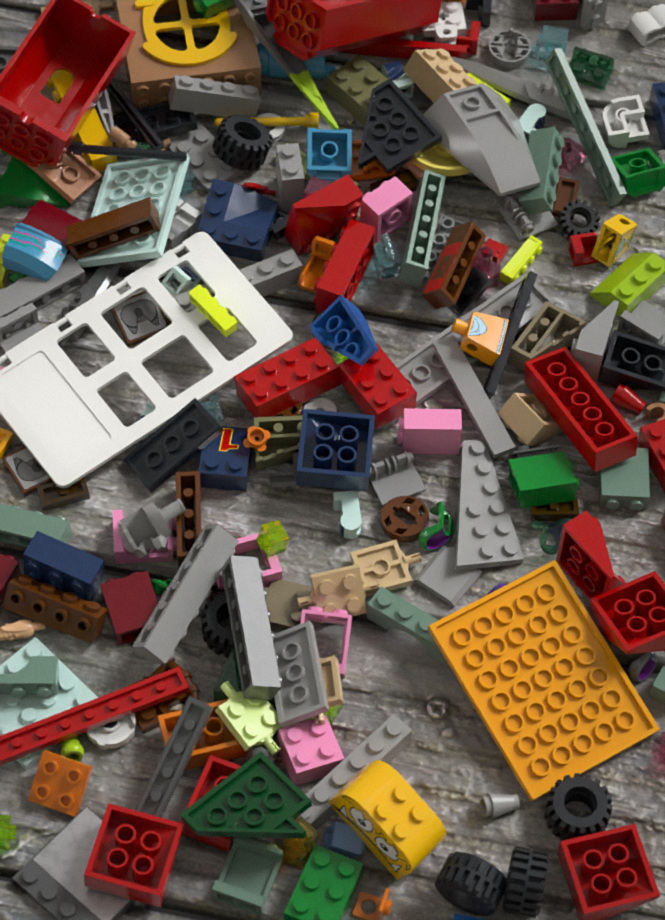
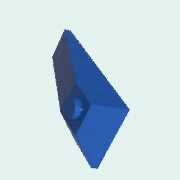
M342 295L308 326L319 342L361 366L379 350L368 323L358 307Z

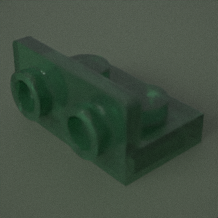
M575 46L569 66L576 78V82L605 91L613 73L615 58Z

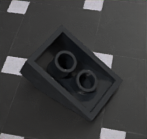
M614 330L597 381L616 388L623 384L624 386L628 385L631 389L665 391V346Z

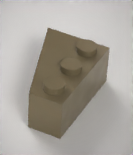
M546 301L512 346L509 364L525 372V362L565 346L566 348L570 347L574 338H579L581 330L586 326V321Z

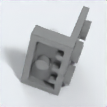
M642 300L632 313L625 310L621 314L617 331L663 346L665 344V313Z

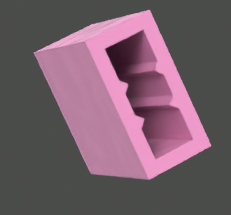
M404 408L403 418H399L397 438L398 445H402V453L403 451H407V453L411 451L412 454L459 455L462 432L461 409Z

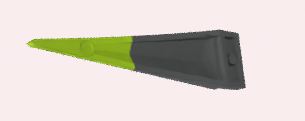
M233 0V3L244 16L243 21L329 126L333 130H338L339 127L323 101L304 61L276 43L273 35L276 32L272 22H268L266 16L267 0Z

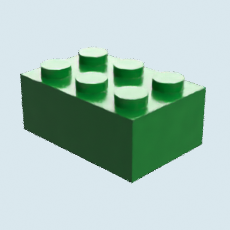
M315 844L286 907L284 920H343L363 876L364 863Z

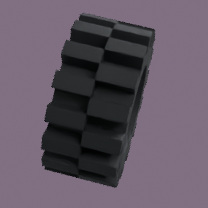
M577 199L575 203L572 200L563 207L557 219V223H559L557 227L558 230L562 229L560 233L562 236L567 235L566 240L569 241L571 235L596 232L600 224L598 223L600 216H597L599 213L598 209L593 210L594 205L592 203L588 206L587 200L581 203V199ZM575 214L583 216L587 221V225L583 228L575 227L571 223V216Z

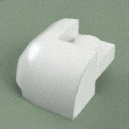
M639 95L613 99L602 111L603 127L608 142L612 147L626 148L629 142L649 139L650 134L644 119L645 110Z

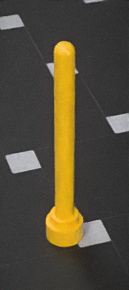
M310 112L305 117L252 118L265 126H305V128L319 129L318 112ZM216 118L214 121L215 126L219 127L224 118Z

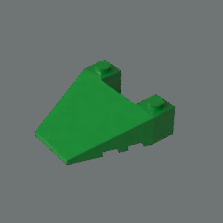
M1 150V153L10 155V154L6 153L5 151ZM12 156L4 174H0V208H5V206H18V208L35 206L40 199L57 208L69 207L70 203L27 164Z

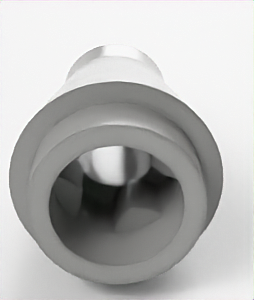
M486 793L485 796L480 797L481 814L483 817H489L490 819L513 810H518L520 807L517 794Z

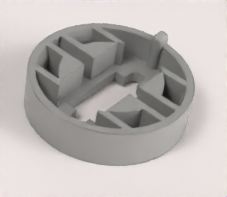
M510 28V30L499 31L490 38L488 56L495 65L505 69H515L523 66L529 60L531 43L523 33ZM511 42L512 46H515L514 58L506 60L503 57L504 45H508Z

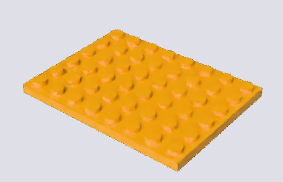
M556 560L436 621L427 628L531 802L549 793L552 786H555V782L559 779L563 781L564 776L570 775L573 778L575 773H580L581 775L660 730Z

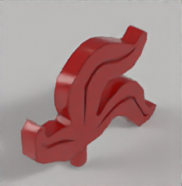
M244 182V185H241L261 195L276 196V191L268 190V186H261L253 182Z

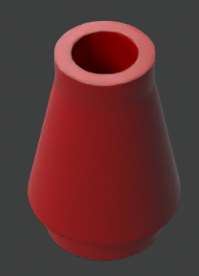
M623 384L618 386L611 397L615 401V405L640 414L647 404L628 385L624 386Z

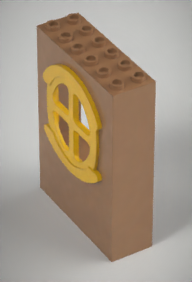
M114 0L117 22L136 32L124 60L131 101L136 109L168 102V93L174 75L210 79L218 82H231L239 85H251L258 87L259 95L261 96V64L255 36L243 21L244 16L236 5L217 13L215 17L191 19L188 12L197 11L193 0ZM181 14L180 21L158 24L153 21L154 16ZM218 25L220 29L214 41L205 48L197 49L194 44L192 28ZM183 30L187 50L178 51L166 46L159 40L156 33Z

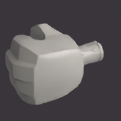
M178 498L161 510L152 502L121 519L117 524L119 535L127 552L134 553L138 558H142L149 554V551L154 547L158 551L165 549L167 539L171 534L168 522L187 512L181 500Z

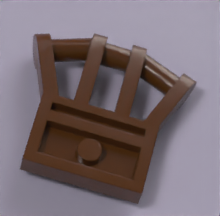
M173 657L166 664H161L150 676H144L142 680L137 682L180 667L189 686V692L134 713L135 720L142 734L159 727V715L179 711L169 710V708L188 700L189 696L199 700L200 689L197 684H193L190 671L179 666Z

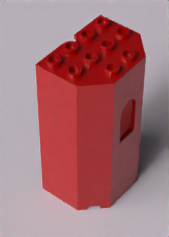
M51 0L0 74V149L31 167H39L41 164L46 163L48 166H57L126 59L136 35L135 31L117 22L110 16L95 14L92 6L81 0ZM65 70L73 76L74 82L61 102L57 104L40 93L54 72Z
M267 0L266 16L268 22H272L276 32L273 35L276 43L301 60L306 61L420 33L438 22L442 0Z

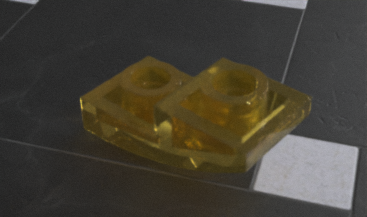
M302 816L298 817L296 821L306 830L307 836L305 838H286L282 848L285 860L292 865L295 864L300 870L308 861L319 837V832Z

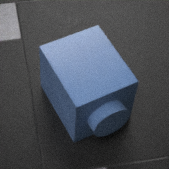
M336 821L325 829L322 847L351 859H355L362 854L365 844L349 825Z

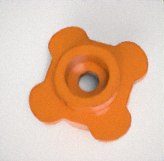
M251 426L248 428V435L244 439L243 444L246 448L252 447L257 449L258 452H263L266 450V441L270 439V432L260 427Z

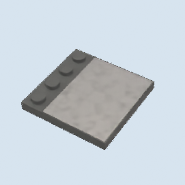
M88 806L80 811L12 878L16 885L55 920H117L135 902L132 899L85 887L84 873L103 820Z

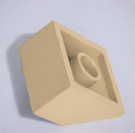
M513 393L497 413L503 419V425L513 430L518 435L517 439L524 445L538 446V444L545 442L562 430L534 394Z

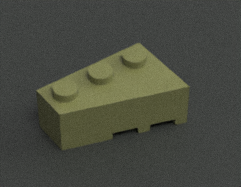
M303 415L254 417L255 427H260L270 432V439L265 444L266 450L258 452L255 449L256 472L293 459V452H299Z

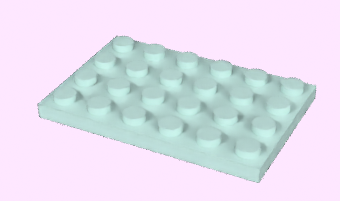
M188 154L186 161L144 158L107 164L91 218L150 197L159 212L160 231L81 258L77 262L82 268L161 258L163 256L190 161Z

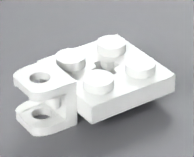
M442 2L438 22L423 31L424 37H434L435 43L456 44L457 36L466 35L462 2Z

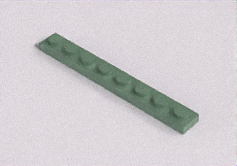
M555 48L545 60L546 66L609 206H617L627 194L625 186L619 177L562 48Z

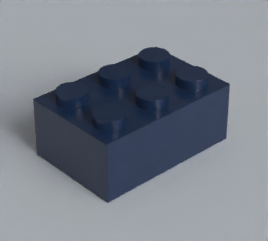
M37 531L23 554L24 574L32 576L34 580L52 584L55 588L64 592L74 593L86 601L94 600L100 589V584L103 583L104 560L42 532Z

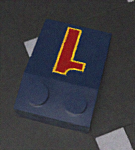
M221 426L224 431L201 451L199 465L201 488L247 492L252 447L246 448L243 441L247 438L248 428Z

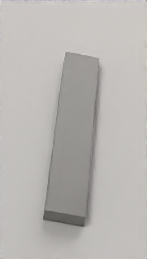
M451 335L433 342L432 347L493 459L515 451L512 439L461 350L455 336Z

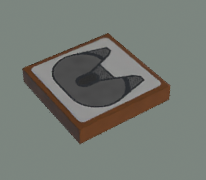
M146 291L133 295L110 309L127 346L147 340L169 326L163 311Z
M26 446L2 457L5 467L24 497L38 491L37 486L53 482Z

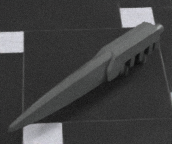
M124 262L100 265L88 283L81 287V295L74 297L76 303H71L68 307L62 309L63 317L108 289ZM66 322L58 327V329L62 332L71 325L69 322ZM86 326L59 341L58 345L60 348H63L66 343L76 342Z

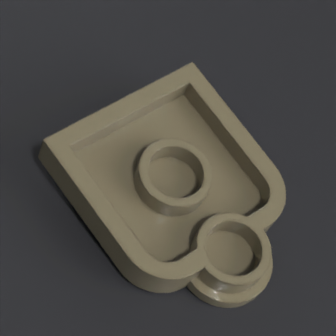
M276 580L270 584L269 588L263 587L266 590L267 610L270 611V626L286 630L301 623L302 609L308 610V607L313 605L298 608L296 598L310 595L312 586L286 580Z

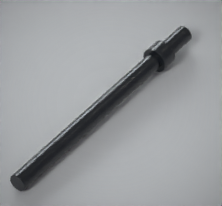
M76 141L71 143L66 152H73L74 155H84L86 153L186 161L187 159L186 152L86 145L84 142Z

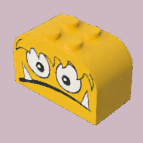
M374 760L363 767L327 801L397 880L409 875L447 836L446 829L438 816L392 766L381 760Z

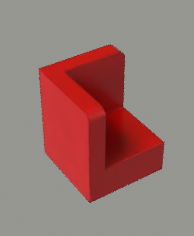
M596 232L570 236L568 251L574 267L599 263L598 260L591 257L597 240Z

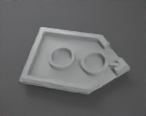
M455 545L441 547L414 579V582L454 608L480 577L482 569L454 571L456 562Z

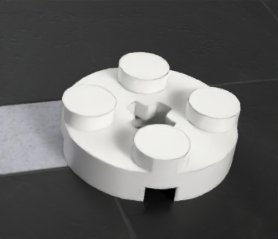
M133 713L115 720L117 723L113 728L103 725L87 731L86 734L102 750L121 747L135 735V714Z

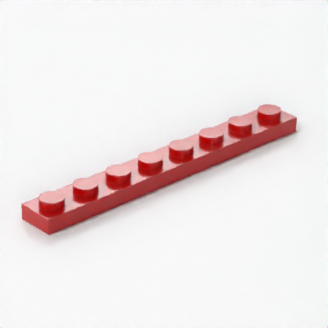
M180 667L173 668L1 735L0 765L189 692V686Z

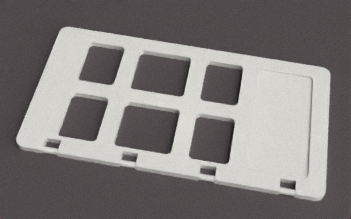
M198 232L174 249L165 252L161 258H156L125 277L123 281L109 287L66 314L59 321L50 324L5 352L0 357V364L7 359L11 364L0 370V415L53 482L60 488H67L159 429L194 398L199 402L234 380L235 375L256 366L291 343L293 333L207 233ZM183 249L188 251L187 254L180 258L176 256ZM184 263L189 264L215 294L214 297L218 300L221 307L224 306L256 342V345L233 360L227 361L199 328L209 320L198 308L191 312H185L161 284L159 279L168 274L173 266L179 267ZM128 285L130 289L120 295L117 290ZM144 290L172 324L138 346L130 349L102 315L137 292ZM69 322L71 326L61 332L58 327ZM83 326L89 327L114 357V361L89 377L82 375L58 345L59 341ZM185 338L213 372L176 397L170 398L144 368L142 363L179 339ZM123 375H128L155 407L153 412L129 427L122 424L98 394L99 390Z

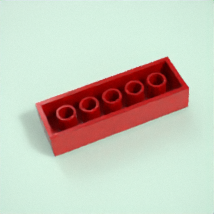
M566 346L525 362L524 382L594 472L636 456L637 434Z

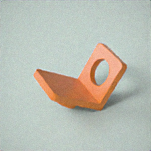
M386 888L383 898L360 892L353 910V916L363 920H383L384 915L389 916L393 901L389 900L390 889ZM365 901H372L376 905V910L372 914H365L361 910V904Z

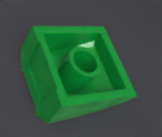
M649 147L611 157L627 194L633 198L655 191L660 192L665 186V164Z

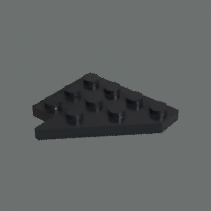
M389 78L372 89L358 158V168L361 169L376 160L389 175L442 142L440 133Z

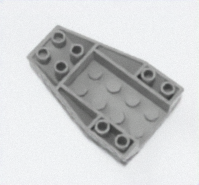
M484 83L443 93L423 114L442 136V142L439 143L440 146L500 197L540 186V179L519 119L502 96Z

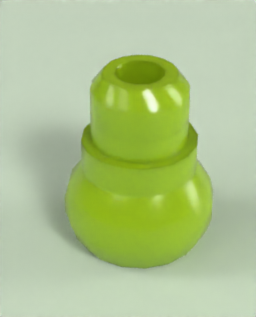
M77 736L62 741L60 755L80 762L84 756V748L79 743Z

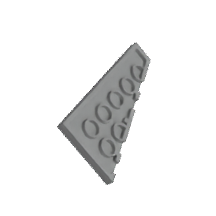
M483 439L464 440L460 445V480L458 482L459 499L457 504V543L455 545L456 562L454 571L522 564L524 556L488 448Z

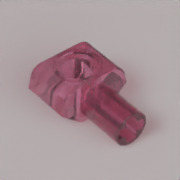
M564 138V147L561 151L562 163L559 165V170L565 168L571 172L587 158V154L573 139Z
M482 247L477 252V258L473 266L479 267L490 278L492 283L488 288L498 286L501 267L498 263L493 262L492 249Z

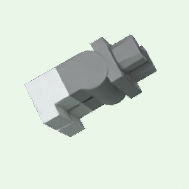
M180 198L178 199L163 254L191 237L198 230L202 213L188 203L184 204V201Z

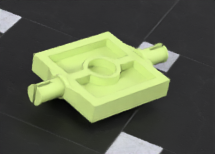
M229 681L224 682L220 688L229 699L218 706L215 712L245 751L254 746L264 744L272 756L278 753L281 749L273 741L272 736L278 732V729L283 727L279 724L276 710L268 700L244 699L242 691L236 692Z

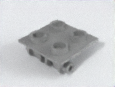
M508 196L505 199V206L498 208L519 241L559 225L550 211L528 215L519 200L513 196Z
M403 451L399 455H392L390 458H383L382 461L370 464L369 480L382 506L395 497L412 496L426 491L412 463L414 456L411 451L408 453Z

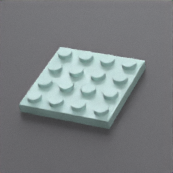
M35 637L0 665V674H12L21 670L28 664L32 656L55 655ZM58 659V695H50L48 697L38 695H25L23 697L0 695V736L98 697ZM57 744L16 760L27 770L41 758L44 750L50 751Z

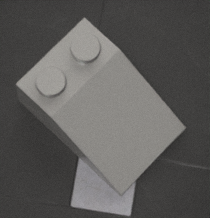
M616 300L581 330L579 338H574L571 347V354L591 379L596 382L614 328L619 301Z

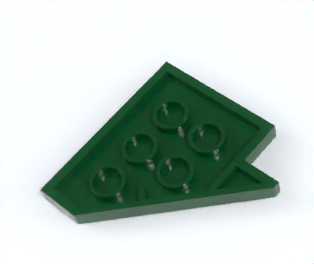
M260 751L180 815L181 819L197 836L305 838L307 836L306 830L295 819L312 806V801Z

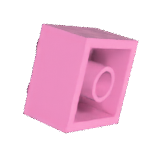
M395 176L389 181H384L377 189L367 192L363 196L360 222L376 227V242H379L410 221L413 192Z
M324 715L325 724H321V722L320 724H315L313 718L278 729L276 744L281 749L279 752L289 777L296 786L324 778L344 760L326 715Z

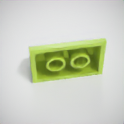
M654 252L633 253L592 290L590 296L605 307L609 306L614 300L619 301L616 313L618 317L625 310L632 313L642 300L647 301L665 284V260Z

